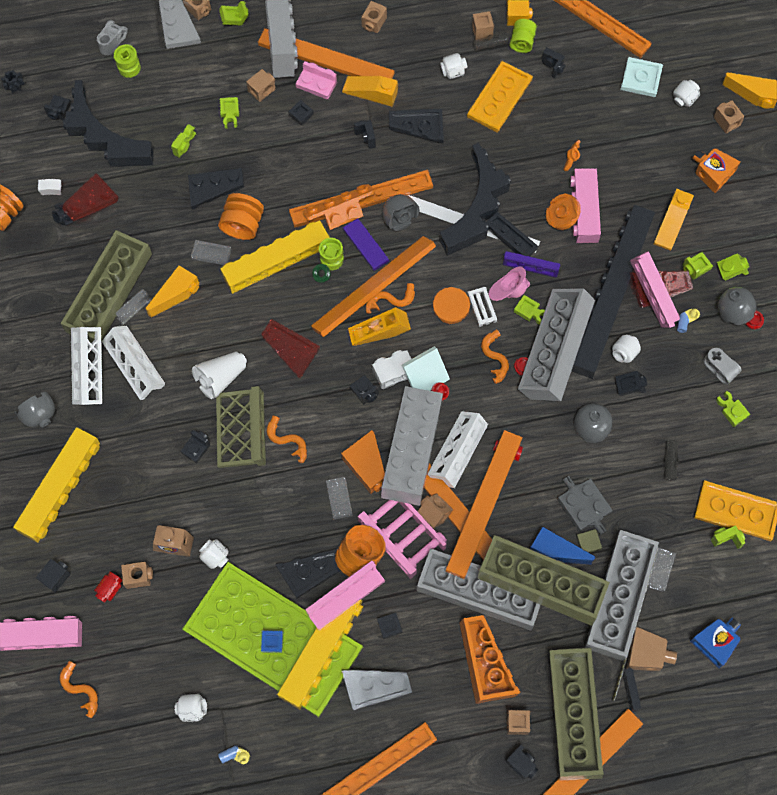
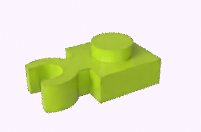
M238 97L220 98L221 117H225L223 120L224 127L228 128V122H233L236 128L238 125L236 116H239Z
M188 124L184 133L181 132L171 145L175 156L180 158L183 153L187 152L189 141L196 135L193 126Z
M524 295L515 307L514 313L529 322L533 317L536 323L540 325L542 321L540 316L544 315L545 310H539L540 304Z
M726 391L724 396L727 400L724 401L719 396L716 402L718 405L725 407L722 413L732 426L735 427L748 418L750 413L739 400L733 402L731 393Z

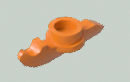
M577 140L571 149L568 150L564 171H568L573 162L579 159L580 153L577 149L580 148V140Z

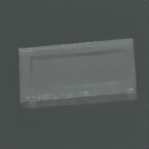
M195 240L191 258L225 265L229 262L232 248L230 246Z
M144 289L139 291L116 312L115 315L122 325L150 302L148 293Z
M345 477L327 480L333 519L353 516Z
M657 548L658 551L648 587L665 592L676 553Z

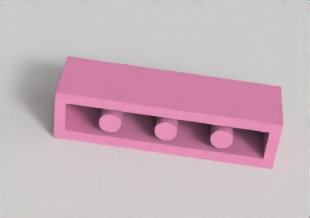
M575 169L574 175L570 176V187H573L574 191L571 192V195L578 199L581 205V213L579 219L573 225V236H576V243H598L601 230L597 169Z
M65 616L63 620H56L55 617H45L44 621H36L35 618H25L23 622L5 619L3 623H0L1 651L82 647V622L76 619L75 616Z

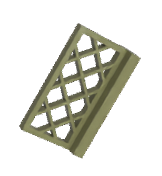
M259 386L251 387V390L220 393L216 397L217 467L225 468L253 464L258 466L266 465L264 392ZM250 395V401L245 407L238 402L243 396ZM222 398L233 400L226 409L222 406ZM238 404L242 410L234 417L229 411ZM247 412L250 415V420L244 425L239 419ZM228 414L233 420L225 427L222 424V419ZM238 422L243 428L235 435L230 429ZM247 430L251 433V438L244 443L239 437ZM229 432L234 438L226 446L222 442V438ZM238 440L243 444V447L237 453H234L230 447ZM247 448L251 451V459L243 460L239 456ZM229 450L234 457L229 462H223V455Z

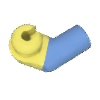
M689 309L681 313L677 331L685 333L688 323L699 318V311L697 309Z
M233 746L218 754L222 764L231 759L238 761L240 764H246L250 757L245 749L238 746Z

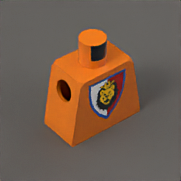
M713 149L708 155L698 150L693 157L699 163L696 175L714 193L737 171L740 161L718 149Z

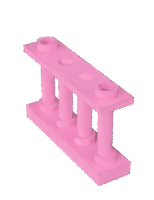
M388 500L372 515H367L363 511L358 516V521L361 525L376 529L383 536L386 543L385 551L410 579L416 575V564L429 554L430 549H434L437 546L442 550L446 549L447 540L440 532L436 533L411 504L399 502L406 511L385 529H380L376 525L377 520L394 507L398 501ZM410 517H413L419 526L398 544H393L389 539L390 535ZM425 531L433 540L412 558L409 557L407 559L402 554L404 552L403 549Z

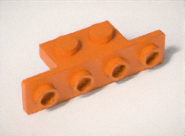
M369 184L360 185L353 191H346L338 197L324 200L321 204L311 205L302 213L307 221L324 215L327 226L331 230L363 217L359 200L373 195L375 192Z

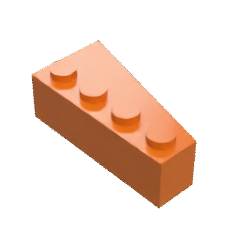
M484 615L464 618L460 622V628L476 704L512 698L519 695L520 691L512 679V674L503 660V655L494 641V636Z

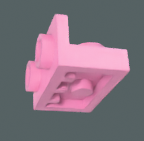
M304 62L303 71L296 82V88L328 100L337 84L336 73L330 69L318 67L314 63Z

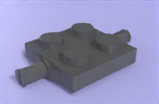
M570 476L565 477L563 481L569 490L558 497L557 500L577 530L580 532L587 527L594 526L599 535L607 532L600 521L613 510L591 478L582 484L575 485Z

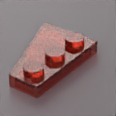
M96 173L63 204L62 209L75 221L118 202V196Z
M658 271L670 297L693 289L689 271ZM630 272L639 306L644 308L651 305L636 272Z
M272 319L262 332L264 340L300 379L319 351L320 346Z

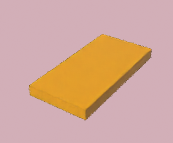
M502 61L467 113V117L498 133L532 81L533 76Z
M704 480L694 519L728 529L736 525L737 529H740L744 534L772 541L777 523V502Z

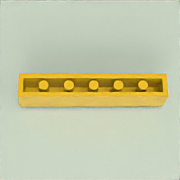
M321 221L311 222L305 228L295 230L284 238H278L272 244L262 246L251 254H245L235 262L226 263L220 268L222 276L233 294L318 253L320 243L330 237Z
M76 427L13 528L17 532L37 543L46 536L49 524L55 521L59 508L69 498V492L77 486L79 476L87 470L92 455H96L100 442L96 437Z
M362 599L321 630L316 628L278 692L279 698L298 709H301L302 706H307L311 699V695H309L313 687L317 688L322 680V677H320L322 671H327L332 663L331 656L333 652H338L342 646L343 641L341 639L344 633L348 635L353 626L351 621L354 616L358 617L363 609L361 605Z

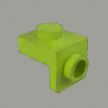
M240 1L237 7L221 6L219 9L222 22L226 25H243L248 17V8H246L244 1Z
M703 252L692 258L687 257L683 264L685 273L691 276L693 280L713 267Z
M738 253L717 262L724 280H728L741 273L744 275L749 274L747 259Z
M736 525L727 530L723 527L715 531V535L711 539L714 547L730 539L733 540L737 549L745 544V536L740 529H737Z

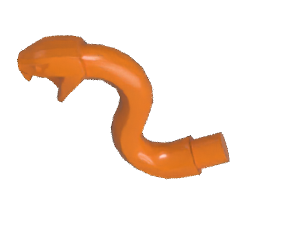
M407 284L405 297L402 300L396 299L388 292L380 291L367 302L366 313L371 314L372 309L380 311L377 305L379 299H386L397 307L409 305L415 297L414 284Z
M497 329L492 333H488L481 342L483 353L487 357L498 360L501 363L499 370H491V373L496 375V378L493 379L495 384L502 382L509 369L507 358L501 353L489 349V345L501 336Z
M272 416L266 429L268 438L276 444L296 443L298 450L291 455L299 456L300 460L298 462L304 463L307 458V450L303 438L294 434L278 437L276 429L280 418Z
M69 661L60 674L61 686L68 693H86L89 696V702L81 706V708H86L88 710L86 716L92 718L98 708L97 693L89 685H71L69 683L72 671L76 666L75 663Z

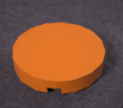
M564 193L552 199L551 205L546 210L548 223L555 229L565 230L573 226L579 219L581 205L574 196Z
M444 288L434 297L433 310L442 322L449 324L459 323L469 314L470 300L467 294L459 288Z

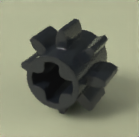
M14 70L5 72L4 78H1L4 89H10L12 93L21 91L22 85H25L22 74L20 72L16 73Z
M61 202L54 205L56 210L52 211V217L56 223H60L61 226L73 223L71 218L75 217V210L70 204L67 205L66 202Z

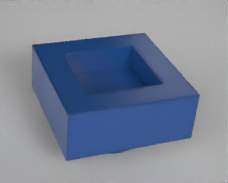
M262 631L261 652L282 653L283 631Z

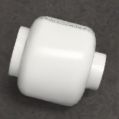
M458 53L444 57L443 62L440 63L444 77L447 76L448 79L463 76L465 73L464 69L467 68L465 57L461 58Z
M683 80L673 91L674 102L680 107L683 105L690 107L700 96L699 86L692 80Z
M622 335L612 346L614 358L624 363L631 362L641 350L638 339L631 335Z
M209 539L199 550L201 552L200 559L211 569L217 566L222 568L229 560L226 557L229 550L217 539L213 541Z
M199 694L182 695L175 704V713L183 722L199 721L207 712L206 700Z

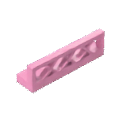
M644 252L631 259L630 262L661 327L671 328L675 326L674 322L679 320L680 317L650 253Z
M371 561L308 607L306 613L317 629L321 630L383 584L385 580L377 571L375 563Z

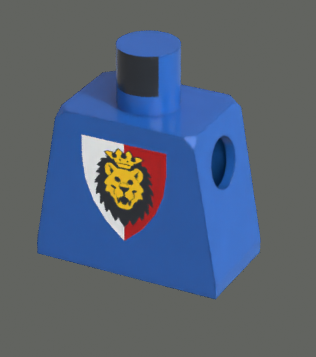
M731 618L726 624L718 619L697 634L690 642L715 666L721 668L740 641V637L735 632L741 625L734 618Z

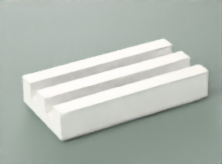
M486 287L469 291L467 295L478 326L481 327L484 324L488 325L491 322H497ZM481 292L483 293L489 313L491 315L490 318H488L485 307L483 305L480 296ZM474 294L476 295L484 320L481 319L475 299L473 297Z

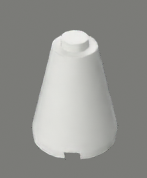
M233 352L196 364L192 368V374L195 381L199 380L202 384L199 387L208 398L212 399L217 397L246 368L247 360L242 353Z

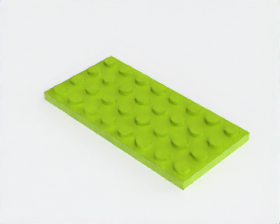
M227 562L184 626L183 631L279 692L317 627L308 617L306 610ZM262 631H283L282 653L261 652ZM343 635L341 639L343 643L339 651L333 652L331 665L327 671H322L320 684L317 688L313 687L311 690L309 703L306 707L302 706L317 717H320L344 679L341 669H350L363 648L362 645L346 635Z

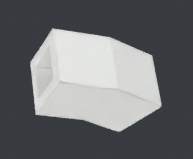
M39 180L38 191L42 195H61V180Z

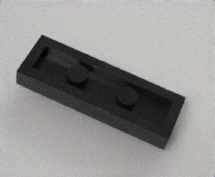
M496 212L487 221L489 231L516 254L530 257L538 249L536 243L500 213Z

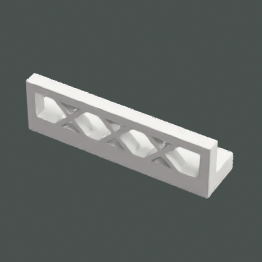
M127 326L113 327L102 340V343L139 399H145L152 390L162 389L165 382ZM112 338L115 339V348L110 343ZM121 352L125 354V362L121 360ZM130 366H133L135 370V377L130 373ZM140 381L146 386L144 391L140 388Z
M101 327L71 328L72 404H102ZM87 331H95V340L92 343L87 339ZM91 350L95 353V359L92 363L88 359V353ZM91 369L96 375L92 382L88 378V373ZM92 388L96 392V400H89L88 392Z
M461 411L427 474L430 478L442 479L448 487H456L488 426L479 413ZM465 418H469L468 423L462 426ZM461 433L460 438L454 441L455 437ZM453 449L452 453L445 457L446 453ZM444 465V468L441 471V473H438V468Z

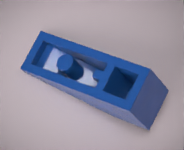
M542 527L530 550L562 563L591 565L595 559V556L544 527Z

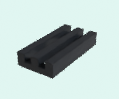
M627 668L623 670L622 675L629 708L633 713L641 709V703L634 671L632 668Z

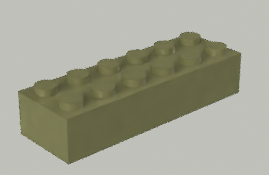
M117 230L114 232L61 322L66 333L71 334V328L101 327L102 342L152 255L149 244ZM87 331V339L90 343L95 340V331Z
M496 535L492 539L477 579L591 626L597 618L610 583Z
M591 648L550 650L549 661L560 781L602 779L603 765Z

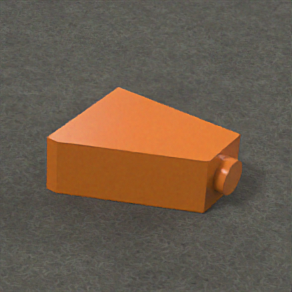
M371 430L341 453L342 460L370 494L374 491L379 492L382 489L385 476L375 434Z

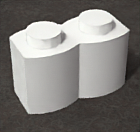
M407 350L396 351L390 358L382 357L374 362L372 370L381 389L407 380L402 364L411 360Z

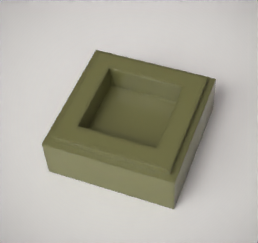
M596 529L576 536L580 548L584 551L591 553L602 549Z

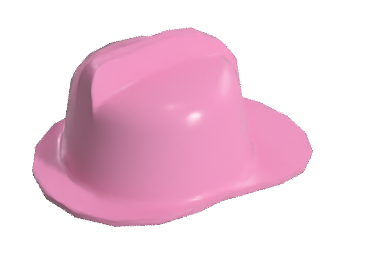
M523 267L513 268L494 283L489 290V298L498 301L506 297L518 298L522 296L530 286L526 278L525 269Z

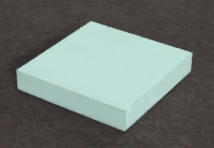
M628 57L621 90L656 97L663 64Z
M435 346L402 364L412 388L430 391L435 383H444L450 379Z

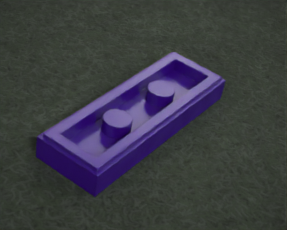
M358 218L343 227L345 234L373 271L389 262L388 257Z
M507 251L505 252L503 262L504 266L513 268L523 267L526 271L551 277H557L560 268L559 263Z

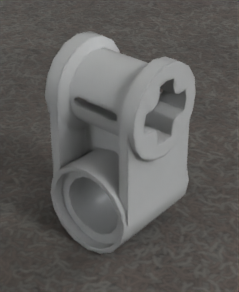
M112 20L108 21L104 29L97 36L100 52L103 55L114 53L115 49L125 39L127 28L116 25Z
M712 348L704 358L706 368L724 384L728 385L741 372V367L738 363L732 360L720 348Z

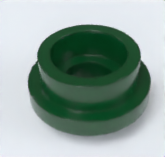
M318 264L314 267L312 275L317 282L324 283L329 280L331 271L327 265ZM321 270L325 272L323 277L319 275Z

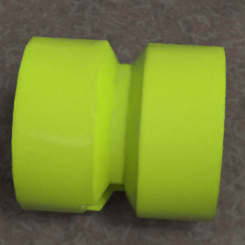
M529 19L517 20L514 24L510 47L517 52H530L533 47V38L537 28L536 24Z
M126 44L115 49L114 59L119 73L127 78L136 76L141 70V65L135 48Z
M326 238L320 243L319 255L321 264L327 265L330 270H337L342 266L344 261L343 246L338 239Z

